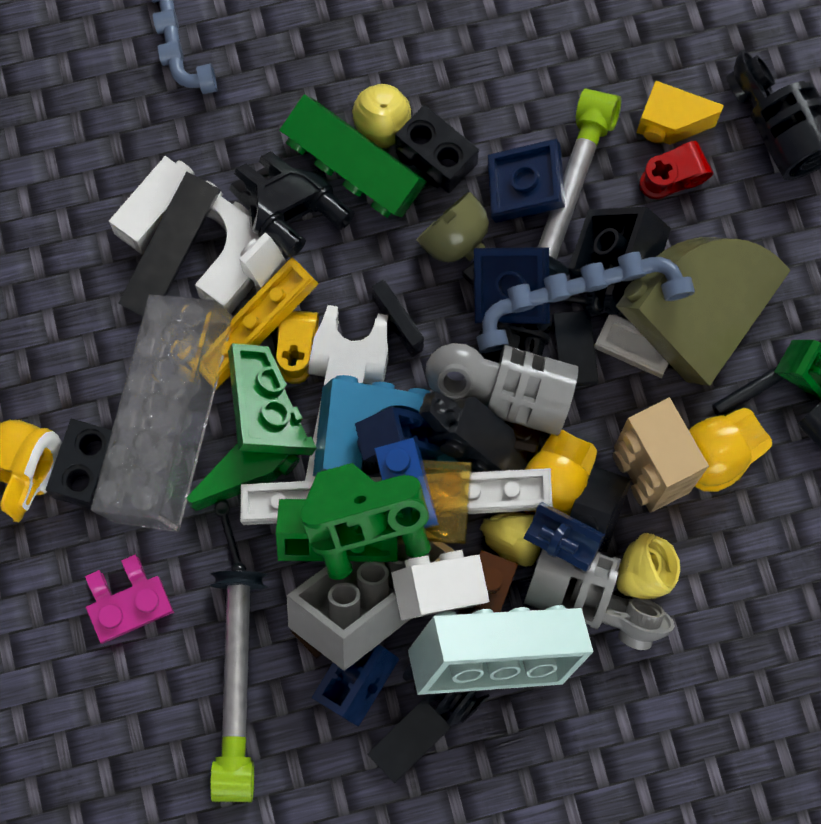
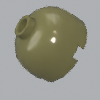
M469 191L451 205L439 219L427 227L416 240L429 255L439 261L455 262L464 256L468 261H471L474 258V248L486 247L481 242L487 234L489 226L486 210L480 201Z

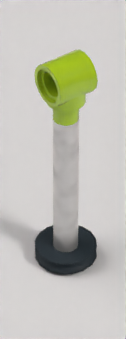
M587 88L580 95L576 110V123L580 131L563 175L565 207L550 211L538 247H549V276L565 273L566 276L569 274L568 268L556 259L599 139L607 135L608 131H613L617 124L621 109V96Z
M219 571L210 573V575L215 577V583L211 584L210 587L227 589L222 757H215V761L212 763L211 801L252 802L254 796V762L251 761V757H245L250 590L267 588L268 586L263 584L262 579L268 575L252 571Z

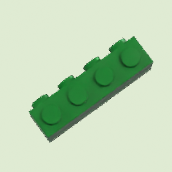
M303 94L279 130L289 137L285 142L288 146L302 155L308 151L317 159L314 165L330 176L334 172L338 173L345 179L342 185L358 197L365 193L374 200L370 206L387 218L391 214L403 217L427 183V181L318 101Z

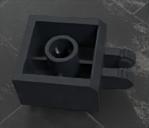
M648 207L588 210L568 268L570 279L582 277L580 268L589 264L603 263L604 270L619 266L617 258L627 253L640 252L642 259L656 257L665 250L671 228ZM621 281L608 285L604 289L588 292L585 302L586 311L591 315H598L605 309L609 315L619 314L621 311L616 305L623 297L626 287L632 281Z

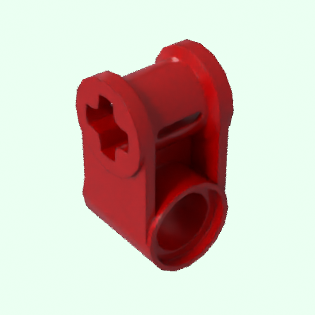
M690 141L671 151L651 158L646 164L639 186L645 196L657 200L681 190L699 186L709 180L714 172L697 141Z

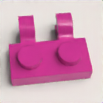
M136 554L121 560L132 587L119 593L111 594L104 574L100 570L85 576L96 600V603L87 606L86 609L102 644L174 613L160 577L157 575L147 579Z

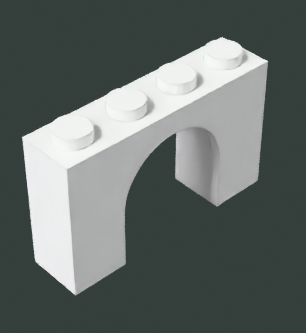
M164 156L109 220L114 234L143 255L186 171L195 175L193 170L180 160L175 163ZM220 191L207 217L217 221L227 233L226 243L222 253L195 286L201 299L228 318L255 286L254 281L243 273L239 259L247 243L253 239L258 240L259 237L251 230L249 211L236 201L233 204L222 197L223 193Z

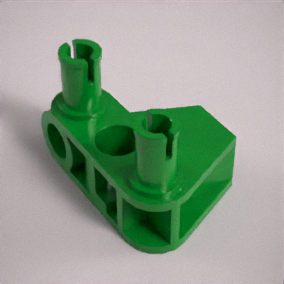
M353 463L317 472L302 507L300 517L310 546L315 553L323 556L328 576L331 579L341 580L352 573V563L349 561L346 550L400 535L405 545V552L410 558L425 556L429 553L431 546L424 525L429 520V512L422 486L417 478L402 475L375 482ZM359 526H361L363 535L356 533Z

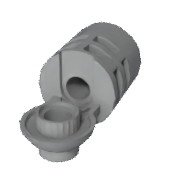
M451 343L441 346L431 354L426 363L425 376L429 387L434 392H439L452 401L475 397L502 420L558 436L569 412L579 369L576 365L539 356L508 345L503 346L499 363L484 359L476 349L466 344ZM450 372H459L463 374L465 378L460 381H455L450 379L447 376V374Z
M541 550L523 604L540 610H545L555 605H563L566 609L582 608L585 622L591 628L598 630L601 623L620 629L618 633L619 639L627 646L638 650L650 649L653 641L665 638L674 629L673 619L655 602L639 598L626 599L612 594L619 573L617 571L622 559L617 557L610 558L600 554L601 552H597L590 570L585 572L557 556L552 557L548 555L546 550ZM571 577L577 578L575 586L569 585Z

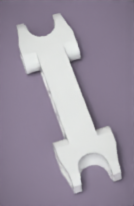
M328 305L319 329L314 336L309 361V374L325 377L324 385L339 375L353 376L358 378V383L372 385L374 382H384L388 364L387 331L389 315L378 313L369 336L362 340L350 341L342 337L338 332V307ZM320 406L313 437L315 445L317 442ZM315 452L309 457L305 481H314L315 476H313Z

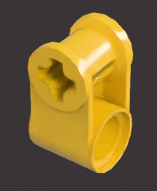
M293 310L278 326L276 360L279 370L287 383L300 384L310 376L308 372L310 355L319 324V313ZM293 358L299 359L296 361L295 366L289 365Z

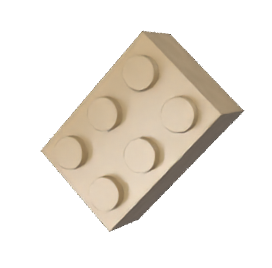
M670 397L629 417L614 446L613 458L622 473H628L634 483L631 489L635 499L641 506L646 505L650 513L689 494L709 467Z

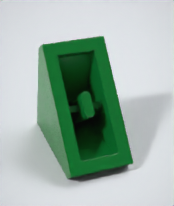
M792 340L774 372L821 400V342L816 340Z

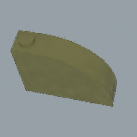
M699 237L677 243L656 257L670 259L679 267L683 277H691L695 294L675 301H665L661 285L668 280L663 273L653 272L632 281L626 287L623 297L616 305L623 315L686 382L706 386L711 385L791 271L770 250L747 240Z

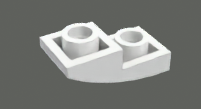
M266 232L258 240L253 239L247 243L239 259L243 273L254 281L256 293L286 263L281 251Z

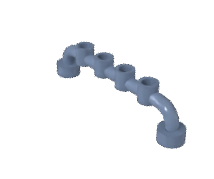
M152 0L153 3L159 2L161 12L153 13L157 34L164 33L165 43L158 45V54L162 66L169 65L173 79L181 86L200 88L202 94L217 92L216 77L211 63L197 66V74H189L184 69V56L178 34L179 24L173 0Z
M631 252L617 258L619 266L604 270L603 263H593L580 268L582 277L567 281L565 273L544 278L545 288L531 291L529 284L513 286L507 289L509 298L500 300L486 311L482 321L483 334L476 337L479 352L489 353L501 350L504 345L509 346L506 330L497 329L498 320L506 314L524 312L537 305L562 301L570 298L572 295L583 292L601 290L608 287V285L621 281L636 280L653 272L663 273L668 280L661 285L664 300L675 301L695 294L692 278L683 277L679 267L670 259L663 257L642 259L640 252Z

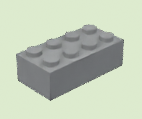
M426 531L431 550L425 556H429L430 563L440 561V554L455 551ZM398 536V562L350 561L353 571L348 577L341 580L331 579L328 576L327 567H325L287 595L288 627L344 671L410 620H401L391 575V572L406 568L405 560L412 559L405 552L402 536Z

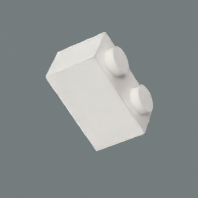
M463 550L440 554V561L430 563L429 556L405 560L406 568L391 572L401 620L470 608L490 602L480 554L464 557Z

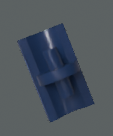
M541 502L523 539L546 550L548 555L552 557L557 556L587 572L591 568L605 534Z

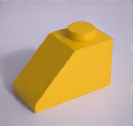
M655 81L636 133L642 134L651 142H663L671 145L715 127L724 105Z

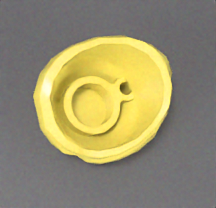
M377 84L363 90L358 95L352 109L353 121L357 131L380 148H388L394 145L395 134L411 119L409 101L397 88L388 84Z
M520 512L499 513L490 519L483 520L480 530L485 536V542L491 550L502 558L527 567L532 566L540 554V547L523 539L535 514L526 515Z
M641 534L638 539L628 546L618 570L617 589L625 596L642 600L656 599L670 593L677 584L680 575V560L673 545L654 534Z

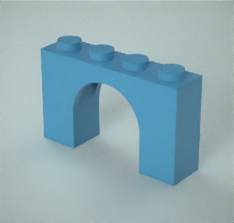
M339 375L332 378L322 387L313 476L316 477L317 472L353 463L361 470L362 454L357 445L358 435L355 423L392 406L419 413L425 394L431 392L420 388H412L408 391L397 390L393 384L387 382H374L372 385L358 383V378L348 375ZM445 454L425 462L426 475L468 473L462 464Z

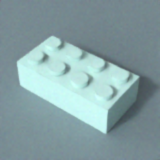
M555 605L545 610L530 611L528 607H519L509 612L493 613L491 609H482L472 614L456 615L454 611L440 612L432 617L408 649L417 695L563 685L593 653L582 608L566 609L563 605Z

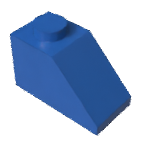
M414 438L374 448L382 480L402 475L417 478L422 486L429 512V520L424 525V528L439 525L421 452Z

